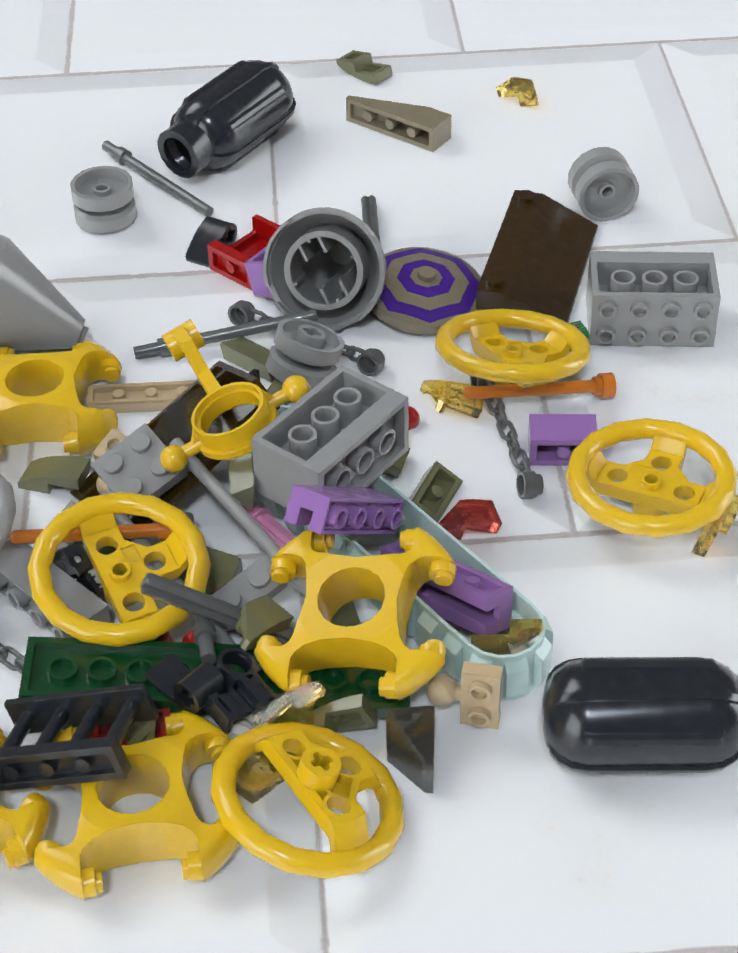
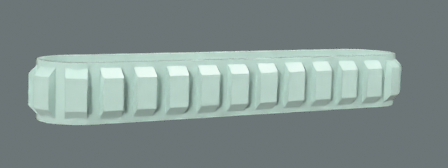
M279 406L278 415L291 406ZM382 475L367 487L404 500L401 509L403 512L402 521L395 531L397 536L400 537L401 531L416 529L418 526L434 537L450 554L452 559L511 585ZM254 490V496L259 498L266 507L284 521L287 508ZM284 521L297 535L309 529V525H294ZM335 534V546L330 548L328 552L352 557L372 556L348 534ZM513 587L511 627L506 630L528 649L516 654L506 655L484 652L472 645L416 595L407 625V635L418 646L430 639L444 642L446 663L443 668L460 683L464 661L503 666L501 701L515 700L529 694L537 685L542 684L551 670L553 630L546 616L516 588ZM368 598L379 610L381 609L383 604L381 601Z

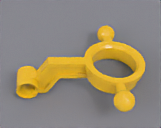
M189 319L166 332L161 337L176 362L184 357L187 359L207 395L197 404L192 413L191 441L183 446L169 445L165 447L160 454L161 466L168 472L177 473L186 467L188 458L199 452L215 460L234 459L252 452L251 438L279 416L277 410L279 406L288 401L296 403L303 395L307 394L310 391L308 381L300 375L289 376L284 381L282 389L274 394H270L250 382H234L220 386L198 350L206 346L193 321ZM246 404L258 406L255 413L239 427L223 433H208L210 425L224 412Z

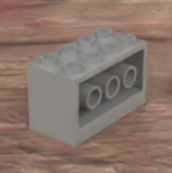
M590 251L586 294L590 345L714 347L721 299L714 253Z
M341 365L251 438L256 492L287 508L293 484L368 487L409 450L408 397Z

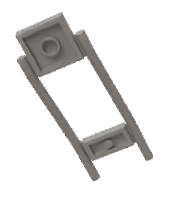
M146 423L90 464L94 472L110 490L100 495L128 492L159 498L188 476L187 472L191 471L267 555L257 559L212 594V597L243 608L247 602L261 596L268 595L272 599L288 586L287 583H277L271 579V560L281 549L280 546L195 455L188 458L187 465L182 471L177 473L166 471L160 463V454L166 446ZM179 437L173 439L170 445L179 446L185 444ZM122 513L114 515L117 525L134 524L129 516L133 517L135 515ZM147 538L129 539L131 542L146 547L152 546ZM160 561L149 563L155 570L164 566ZM180 576L177 579L172 580L176 583L184 585V581L181 579ZM295 577L289 580L305 598L306 578ZM210 620L215 625L216 643L236 644L226 632L227 630L231 631L232 628Z

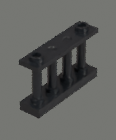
M145 683L7 699L4 706L14 727L0 748V791L126 779L132 766L121 746L123 738L132 722L157 720L159 716ZM71 725L73 728L77 727L70 741L55 742L62 730L67 729ZM112 725L106 737L90 738L97 726ZM42 732L35 744L21 746L27 734Z

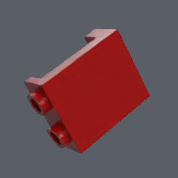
M258 214L252 217V231L230 246L216 239L207 245L209 268L252 290L244 263L264 249L272 235L280 227V225Z

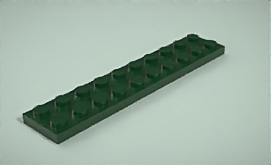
M28 636L18 697L23 698L123 686L127 683L129 685L145 683L156 709L170 708L171 711H182L185 709L166 698L146 680L145 673L168 654H173L192 671L201 663L199 646L191 642L146 641L114 647L81 642L76 638ZM214 643L216 662L213 665L216 667L218 657L222 651L229 648L242 649L240 644ZM254 649L247 650V652L253 656L257 664L260 666L259 662L257 661L254 655ZM228 664L232 672H246L238 665ZM360 667L327 668L307 673L311 677L310 693L294 697L285 693L281 709L273 714L304 716L335 700L363 693L377 712V718L409 719L410 696L399 701L397 699H386L384 696L379 695L380 677H385V670ZM262 669L260 677L277 695L283 693L284 691L279 689ZM224 688V690L219 693V696L226 694L227 689ZM205 706L198 712H206Z

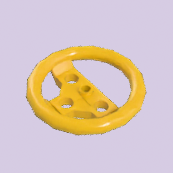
M487 309L455 316L438 329L435 341L436 351L448 365L469 376L496 382L495 384L497 385L517 384L521 388L544 385L574 375L590 360V341L577 327L555 316L529 310ZM499 328L527 329L547 334L543 341L533 343L507 339L500 334ZM468 333L473 352L480 357L460 349L455 340L462 334Z
M642 418L614 422L590 433L571 452L565 477L573 501L594 521L623 534L660 538L689 534L716 521L734 501L738 473L727 450L705 432L676 421ZM653 439L651 449L645 459L625 465L607 461L601 453L602 450L620 442ZM687 448L694 450L710 463L716 480L708 486L689 482L681 470ZM598 494L632 503L633 513L605 502Z
M115 492L87 497L58 513L36 538L27 572L32 599L52 626L81 642L121 647L155 640L185 622L191 612L170 604L158 610L155 599L140 592V585L146 573H153L172 581L177 579L188 567L184 586L205 593L211 562L203 533L184 511L155 496ZM122 513L148 517L168 527L172 532L165 541L146 547L124 540L114 515ZM79 528L84 548L103 586L104 597L112 605L119 619V624L94 621L69 609L54 590L50 569L56 549L71 531ZM105 546L116 548L114 553L108 555L98 552ZM152 561H160L164 564L158 570H151L146 567ZM136 602H140L144 605V607L138 611H129L126 609V607H130Z
M294 721L258 725L231 739L212 767L211 799L224 828L251 855L287 873L321 879L364 873L391 855L404 830L403 796L387 767L363 745L329 728ZM263 751L329 838L330 852L294 847L266 833L245 812L236 793V776L247 758ZM285 751L293 752L298 756H292ZM341 770H347L351 772L353 775L346 774ZM371 788L379 803L380 822L371 838H369L366 812L356 801L357 792ZM330 809L339 810L344 815L336 814L332 812Z

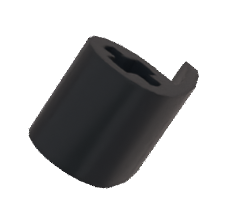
M210 216L206 217L191 240L185 255L186 260L209 268L207 245L215 239L227 246L233 244L237 237L236 224Z
M168 654L145 673L146 680L156 690L176 705L191 713H197L206 705L208 696L215 693L219 694L226 687L223 675L213 664L204 661L191 671L173 654Z

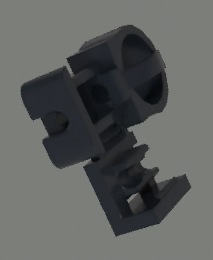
M74 541L67 547L56 549L52 563L73 579H77V582L100 599L104 597L103 587L100 588L101 584L96 583L94 580L96 576L88 573L94 567L80 543ZM79 556L81 561L77 563L74 557Z
M239 648L225 649L220 653L216 668L225 679L227 693L221 696L218 693L208 696L205 711L225 733L230 732L233 722L251 715L253 710L252 718L259 720L281 709L285 693L277 695L260 677L262 668L250 653ZM228 664L238 665L246 672H232Z

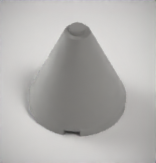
M318 207L295 214L275 231L265 250L263 276L265 286L269 288L276 302L275 306L283 315L316 309L318 318L316 322L337 331L357 321L359 322L376 305L386 281V260L377 236L361 219L337 208Z
M0 234V347L9 346L10 349L14 348L15 351L69 349L76 345V343H83L89 328L83 326L85 319L10 238Z

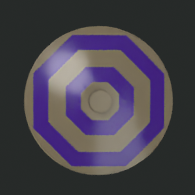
M407 247L384 254L386 260V281L383 292L371 311L386 324L412 334L437 335L438 329L451 318L477 310L476 289L481 277L463 259L449 252L428 247Z

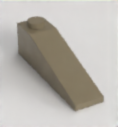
M350 95L346 97V121L431 152L436 151L451 139V114L426 106Z

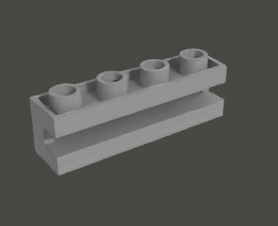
M9 539L0 551V593L7 597L15 609L21 608L30 615V618L38 627L44 626L53 633L54 637L74 638L52 626L32 599L27 567L33 548L28 544H13ZM52 563L50 570L54 590L65 605L90 620L111 623L109 605Z

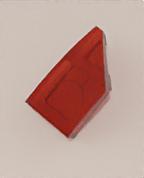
M465 499L459 500L438 524L457 540H461L465 530L497 534L502 522L493 500Z

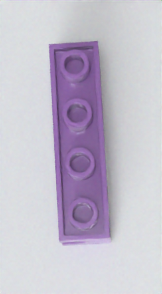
M293 484L284 521L294 525H309L308 530L318 534H395L396 528L402 521L403 512L401 509L404 500L367 487Z
M399 540L380 548V555L405 553V549L400 548ZM454 559L457 570L451 585L440 586L433 580H429L417 592V596L440 617L446 619L451 624L473 632L477 637L490 638L511 627L513 586Z

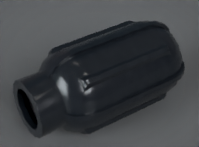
M241 60L236 62L183 100L182 105L172 115L170 127L158 137L157 144L161 159L174 174L182 178H191L202 169L226 171L275 135L279 128L294 114L296 102L290 82L284 73L279 70V66L272 61Z
M604 657L566 660L552 669L547 675L544 686L541 719L545 744L549 749L551 757L559 765L575 772L707 773L723 770L738 760V675L728 666L712 658Z

